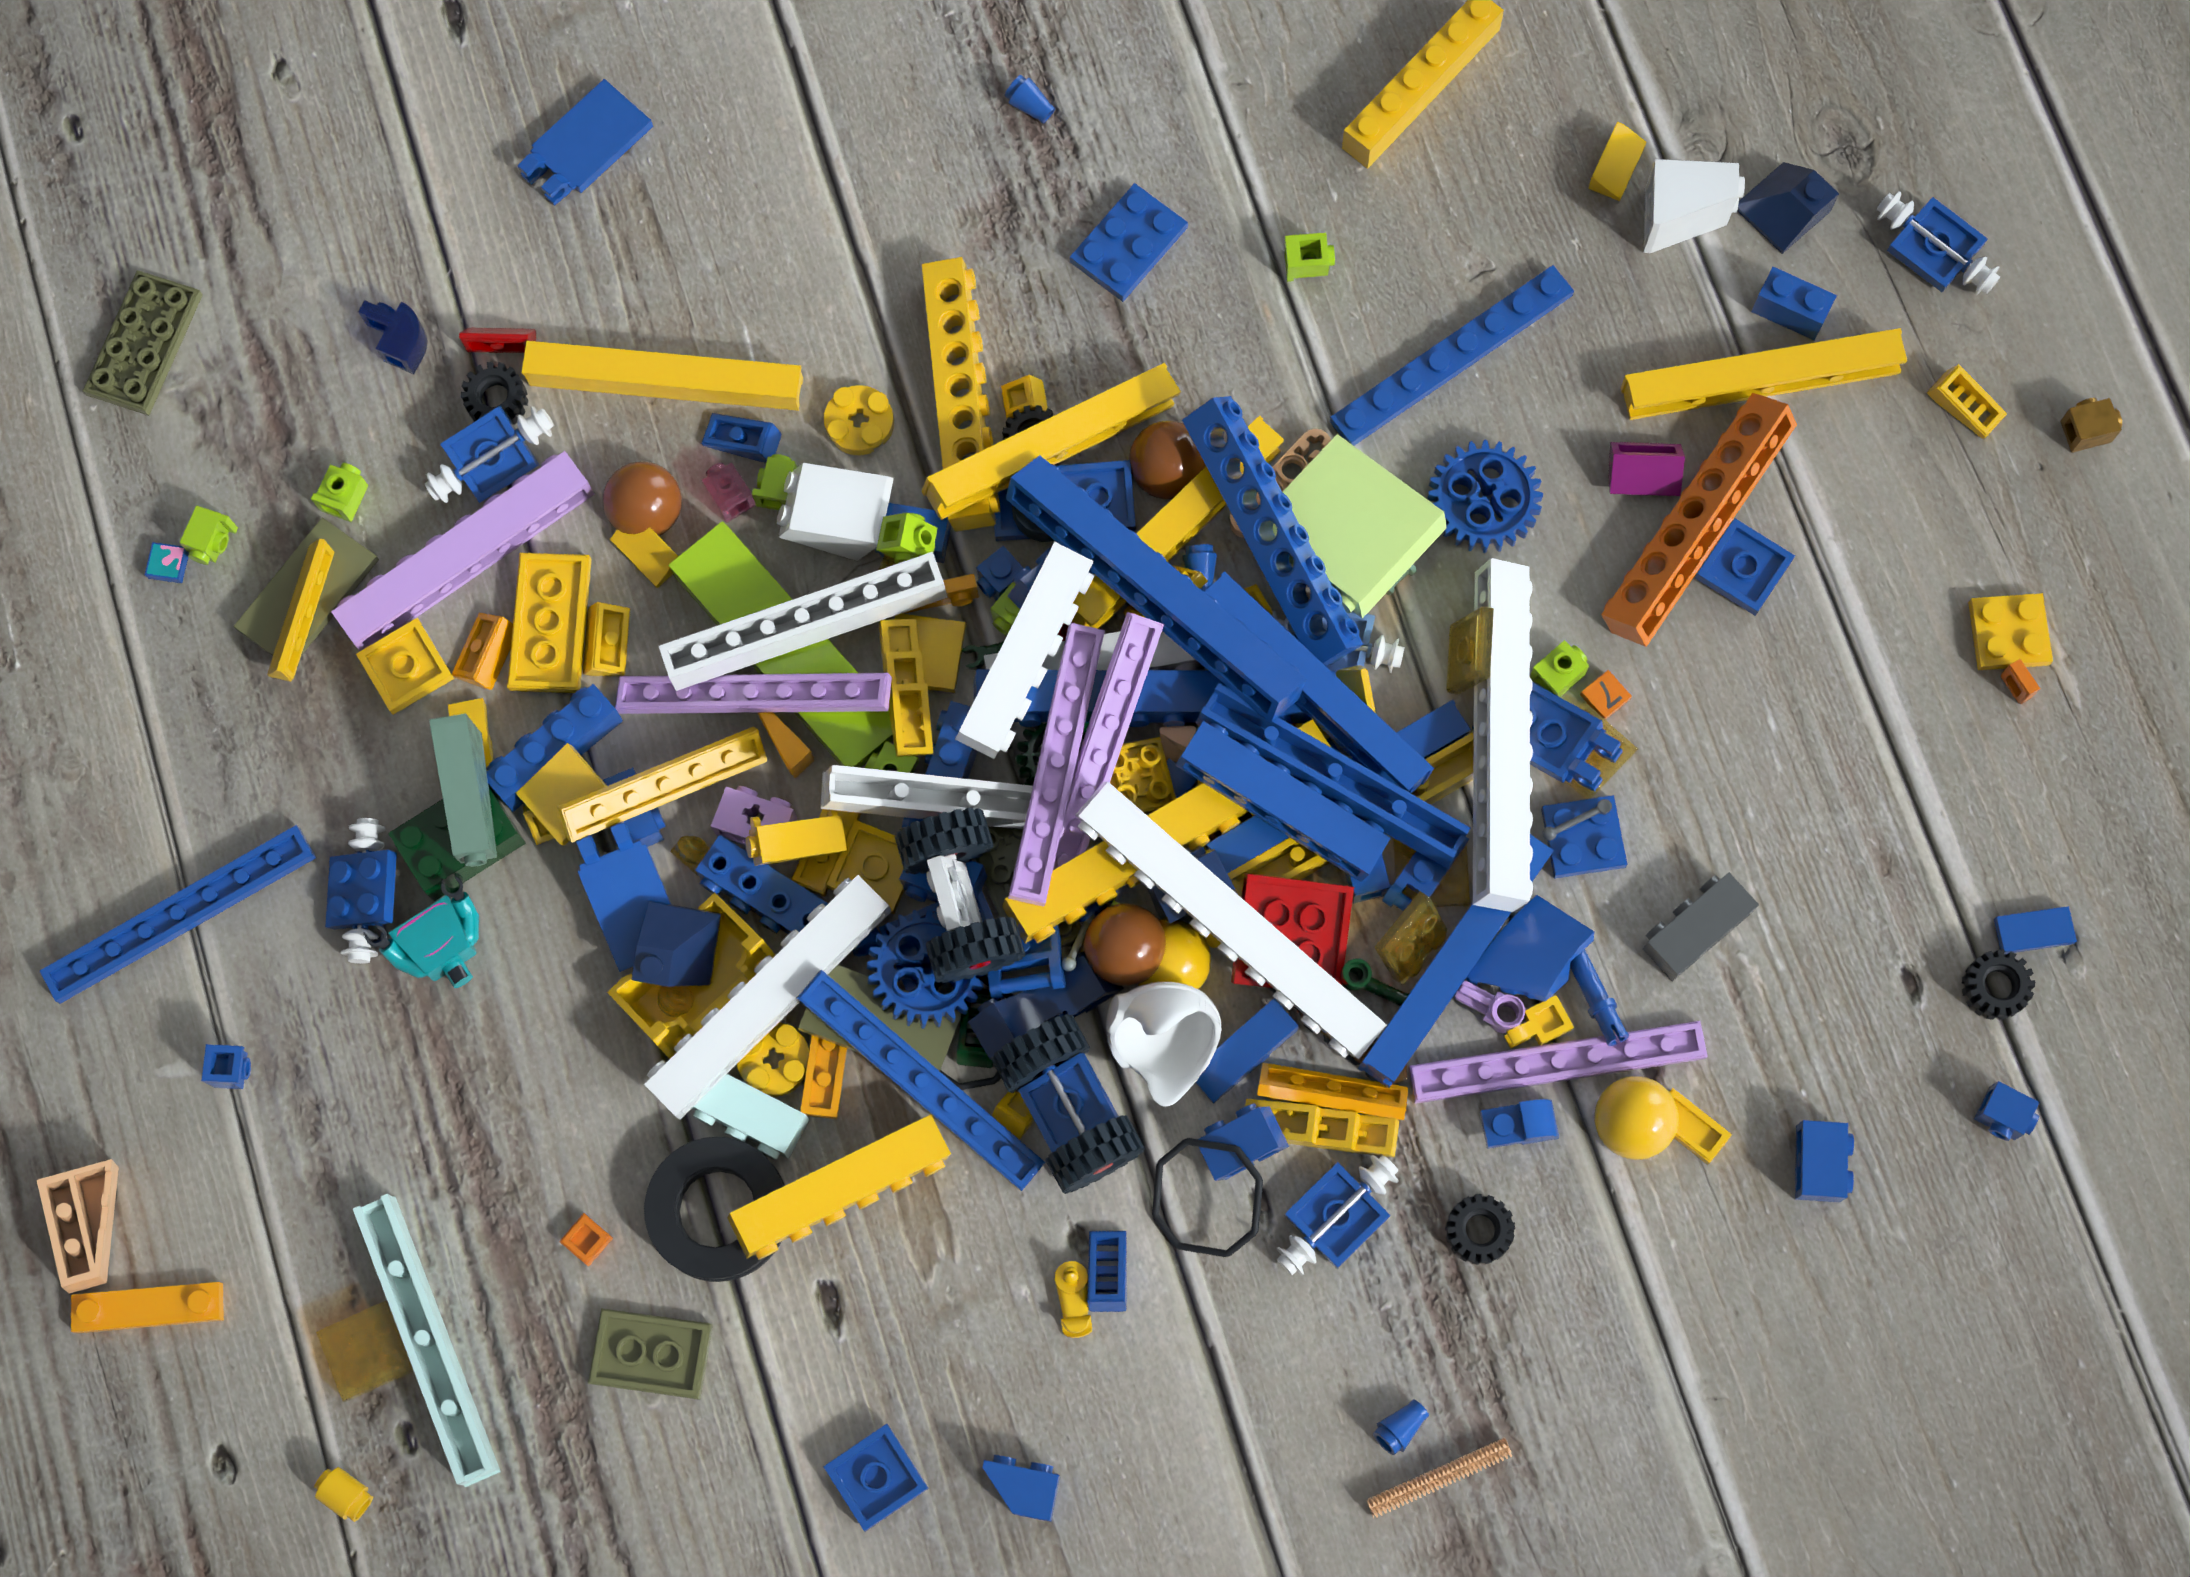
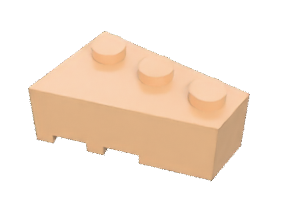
M112 1159L37 1180L60 1284L69 1294L107 1283L119 1167Z

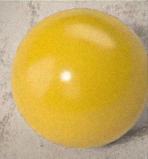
M1159 920L1166 936L1164 956L1153 976L1138 984V986L1155 982H1176L1199 989L1206 981L1211 968V953L1205 937L1185 921L1176 920L1168 923L1164 920Z
M1630 1076L1613 1082L1602 1092L1595 1107L1594 1122L1601 1141L1609 1150L1623 1158L1642 1160L1656 1156L1670 1145L1678 1129L1679 1114L1674 1098L1663 1085L1647 1077Z

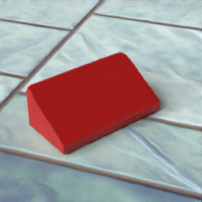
M471 327L460 332L459 339L467 352L525 353L526 341H536V330Z

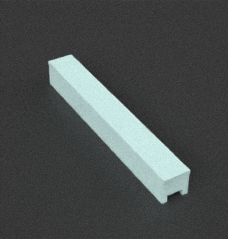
M385 1194L377 1201L363 1207L353 1208L456 1484L468 1487L501 1472L396 1197Z

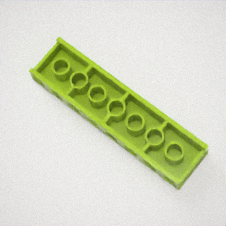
M724 521L720 522L668 565L677 581L717 626L793 600ZM829 639L752 665L759 674L858 673ZM889 708L888 711L794 712L840 766L861 768L868 762L873 752L878 754L886 741L891 743L894 740Z

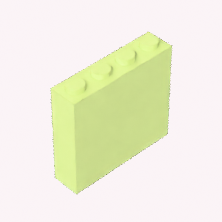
M1338 434L1282 492L1290 499L1292 511L1297 521L1307 531L1309 543L1313 551L1323 561L1326 568L1325 573L1329 581L1340 593L1345 611L1349 614L1353 611L1361 618L1375 606L1447 528L1444 511ZM1273 524V533L1276 536L1277 528L1276 525ZM1290 554L1289 562L1293 568L1294 560Z

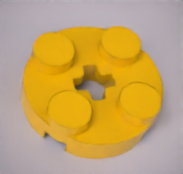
M863 385L850 386L848 388L841 387L835 391L833 398L826 406L824 426L831 441L842 452L851 455H867L874 452L875 448L879 447L882 443L885 444L890 439L894 429V415L884 393ZM857 413H863L865 418H869L868 422H862L860 427H854V422L850 420Z
M779 1022L737 1063L738 1071L748 1085L771 1097L787 1095L795 1091L805 1079L810 1048L805 1038L793 1026ZM776 1050L777 1054H784V1059L778 1062L779 1067L776 1069H772L770 1063L764 1064V1058L769 1056V1051Z

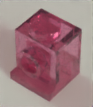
M732 462L726 466L723 463H717L706 471L707 477L702 479L703 485L726 523L756 506L752 492ZM731 483V486L729 488L721 489L722 487Z

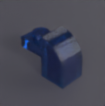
M364 300L358 313L367 326L384 333L375 348L382 360L414 375L426 353L428 343L426 331L415 312L403 302L399 304L395 311L385 303L378 302L375 305Z

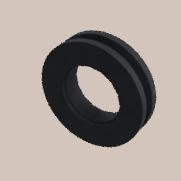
M706 1137L679 1147L659 1165L650 1180L645 1196V1224L649 1237L659 1254L682 1273L709 1282L731 1281L756 1271L774 1253L758 1260L756 1254L746 1258L738 1239L731 1244L719 1247L698 1244L689 1237L682 1226L680 1208L684 1194L693 1182L706 1174L716 1172L734 1174L745 1181L752 1192L753 1201L784 1187L785 1184L774 1165L751 1145L733 1138Z

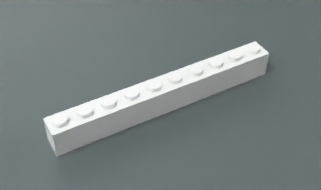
M1491 558L1475 572L1473 905L1513 912L1530 901L1533 891V884L1530 880V863L1533 856V849L1530 846V828L1533 821V815L1530 812V794L1533 787V782L1530 778V760L1533 753L1532 745L1530 744V727L1533 719L1532 712L1530 711V694L1533 684L1529 676V663L1532 658V647L1529 645V630L1532 625V614L1529 613V598L1532 593V582L1529 581L1528 566Z
M1103 782L1075 814L1081 820V823L1077 826L1081 831L1094 841L1098 836L1109 845L1105 851L1121 865L1127 860L1137 869L1134 876L1149 889L1155 885L1165 893V896L1161 899L1165 904L1178 914L1182 909L1193 918L1189 924L1205 938L1211 933L1221 942L1217 948L1233 962L1239 958L1249 966L1245 971L1249 977L1260 986H1263L1265 982L1276 990L1273 997L1288 1010L1295 1006L1303 1013L1304 1016L1301 1018V1021L1314 1033L1318 1034L1321 1030L1332 1039L1328 1045L1343 1058L1350 1054L1359 1059L1387 1026V1024L1109 782Z

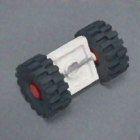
M966 808L963 811L956 809L950 813H938L939 815L929 816L923 818L920 822L915 821L910 826L901 828L894 836L905 873H927L929 886L934 893L936 892L940 906L937 907V915L941 925L947 929V932L942 933V936H935L926 943L936 982H955L964 978L966 980L977 975H985L990 971H997L1004 966H1010L1015 961H1020L1023 959L1022 957H1025L1015 918L999 917L995 920L992 918L982 922L965 864L971 861L972 858L983 856V853H988L994 847L984 812L980 808Z

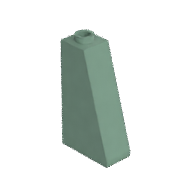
M466 713L430 719V729L453 856L461 864L465 863V866L484 865L487 863V859L497 858L482 733Z

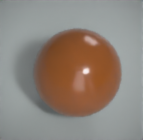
M1159 421L1149 425L1135 438L1129 453L1131 474L1137 485L1147 494L1160 499H1173L1206 467L1185 425L1177 421Z
M638 461L620 467L611 475L603 491V508L608 521L616 530L625 534H639L651 528L658 536H661L676 523L681 511L682 496L677 481L669 471L652 462Z
M1129 903L1112 905L1099 912L1090 922L1084 938L1085 956L1093 971L1101 979L1118 986L1140 984L1152 977L1161 964L1166 946L1165 932L1159 920L1147 909Z

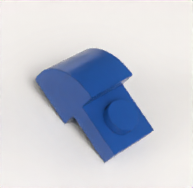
M1552 1100L1522 1101L1516 1105L1480 1111L1487 1149L1559 1139Z

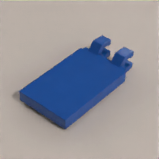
M603 79L532 144L533 149L530 150L531 153L517 166L522 171L520 173L521 176L530 185L545 174L548 169L555 174L541 186L545 192V198L555 206L572 190L576 189L582 193L641 139L653 127V123L650 118L607 80Z
M1532 682L1530 711L1532 712L1533 719L1530 727V744L1532 745L1533 753L1530 765L1562 783L1565 781L1570 783L1574 778L1580 785L1595 792L1603 781L1599 776L1601 772L1585 761L1594 750L1599 756L1615 763L1623 752L1619 748L1621 745L1620 741L1605 733L1606 730L1603 729L1602 720Z
M626 821L610 827L619 847L615 851L600 856L592 835L576 841L582 858L585 863L579 865L580 870H578V874L619 972L634 966L637 942L649 901L671 904L647 844H642L641 841L634 843Z

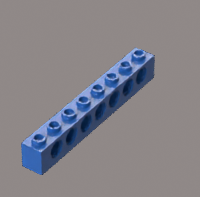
M1231 396L1214 397L1186 416L1182 421L1299 642L1325 666L1332 665L1363 645L1359 637V629L1345 611L1340 593L1329 581L1325 573L1326 568L1323 561L1313 551L1309 543L1307 531L1297 521L1292 511L1290 499L1282 493L1275 479L1274 469L1265 461L1259 449L1258 439L1249 431L1242 418V409ZM1224 431H1225L1226 434H1227V442H1226V443H1225L1224 437H1223ZM1240 462H1242L1244 466L1243 474L1240 471ZM1257 492L1260 495V505H1258L1256 500ZM1273 524H1275L1277 528L1276 536L1273 533ZM1290 554L1294 560L1293 568L1289 562ZM1306 586L1310 589V599L1306 595ZM1323 617L1327 621V630L1324 629L1322 624Z

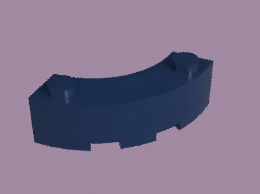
M1082 951L1075 958L1076 967L1074 970L1065 971L1063 969L1066 982L1065 988L1054 990L1050 986L1023 991L1001 1001H998L997 998L990 999L978 1007L979 1014L968 1022L991 1060L994 1053L1002 1049L1001 1047L1011 1043L1017 1036L1027 1033L1026 1031L1033 1027L1035 1029L1040 1024L1046 1021L1050 1022L1059 1016L1061 1018L1068 1014L1073 1015L1075 1018L1084 1012L1088 1013L1123 990V986L1114 985L1101 979L1089 965L1085 951Z

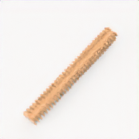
M1504 1437L1497 1442L1495 1441V1443L1493 1442V1444L1491 1443L1484 1446V1448H1480V1450H1476V1452L1473 1451L1467 1454V1456L1464 1455L1463 1458L1460 1457L1451 1461L1450 1464L1442 1465L1437 1469L1424 1473V1475H1420V1477L1417 1476L1415 1479H1411V1481L1408 1480L1407 1483L1404 1482L1402 1485H1398V1487L1395 1486L1394 1489L1386 1490L1381 1495L1377 1494L1372 1499L1368 1498L1367 1504L1372 1516L1375 1515L1378 1518V1513L1381 1516L1383 1515L1382 1511L1387 1514V1509L1391 1512V1507L1394 1510L1396 1509L1395 1506L1400 1508V1503L1404 1506V1501L1409 1504L1408 1500L1413 1502V1497L1415 1500H1417V1496L1422 1498L1421 1494L1426 1496V1492L1430 1494V1490L1435 1492L1434 1488L1439 1490L1438 1486L1443 1488L1444 1484L1447 1487V1482L1451 1485V1480L1456 1483V1478L1460 1481V1476L1464 1479L1465 1474L1469 1477V1472L1473 1475V1471L1478 1473V1468L1482 1471V1466L1487 1469L1486 1465L1491 1467L1490 1463L1495 1465V1461L1499 1463V1459L1504 1461L1503 1457L1508 1459V1455L1512 1457L1511 1450Z

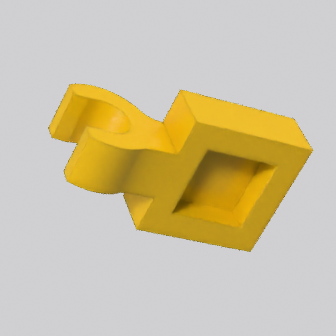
M1555 995L1547 1001H1543L1525 1010L1524 1018L1526 1023L1507 1031L1504 1038L1510 1049L1526 1042L1532 1037H1535L1540 1046L1571 1031L1574 1026L1559 998Z

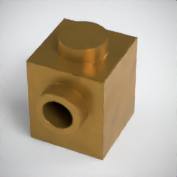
M2097 398L2085 399L2077 403L2076 407L2069 408L2060 420L2071 453L2112 443L2122 430L2121 414L2117 408L2113 407L2110 398L2097 401Z

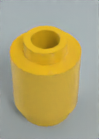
M340 1467L335 1468L333 1471L330 1469L325 1470L314 1485V1488L317 1489L315 1499L344 1520L349 1518L353 1522L357 1521L365 1513L373 1500V1496L368 1493V1487Z

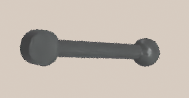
M1602 799L1598 802L1597 807L1554 828L1546 827L1542 835L1546 840H1554L1558 833L1599 813L1603 815L1608 814L1612 809V804L1609 800Z

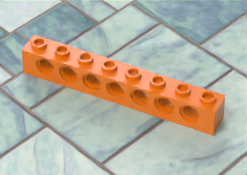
M1752 393L1746 403L1739 408L1735 419L1727 431L1722 433L1718 444L1710 456L1702 462L1699 472L1690 485L1683 490L1679 501L1671 513L1663 519L1660 529L1651 542L1646 544L1641 557L1632 570L1627 572L1623 583L1613 598L1607 601L1601 615L1612 634L1647 647L1797 426L1788 404Z

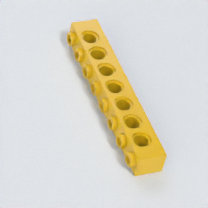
M962 257L922 264L943 469L961 461L967 453H978L993 446L990 426L986 427L985 416L990 415L989 401L986 394L982 395L981 384L986 383V372L983 362L979 363L978 352H983V343L980 331H975L974 322L980 320L979 308L976 299L972 300L971 290L976 289V279L973 268L968 269ZM959 295L954 301L945 302L948 297ZM962 326L958 332L949 333L953 327ZM965 357L961 364L952 365L955 359ZM961 389H969L964 396L955 397L956 393ZM964 421H972V424L965 429H958L960 424ZM998 493L949 516L948 520L954 531L958 532L996 525L995 513L1000 512Z

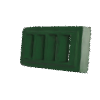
M972 990L978 996L976 1002L978 1004H983L992 999L990 990ZM965 1001L968 1012L965 1015H961L957 1064L992 1068L993 1062L989 1059L978 1038L967 1036L968 1033H974L968 1022L969 1018H974L979 1014L978 1008H971V1003Z

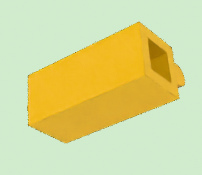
M827 810L828 817L761 826L759 817H751V829L745 841L747 855L749 858H753L754 866L839 854L847 851L842 815H839L837 810Z

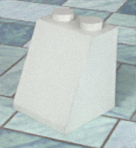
M1655 159L1645 188L1644 253H1652L1726 226L1731 214L1737 213L1739 198H1743L1745 178L1739 176V163Z
M802 463L793 472L790 471L785 480L784 492H787L788 495L786 504L781 506L777 516V525L781 526L779 538L858 561L877 547L882 519L887 513L894 478Z

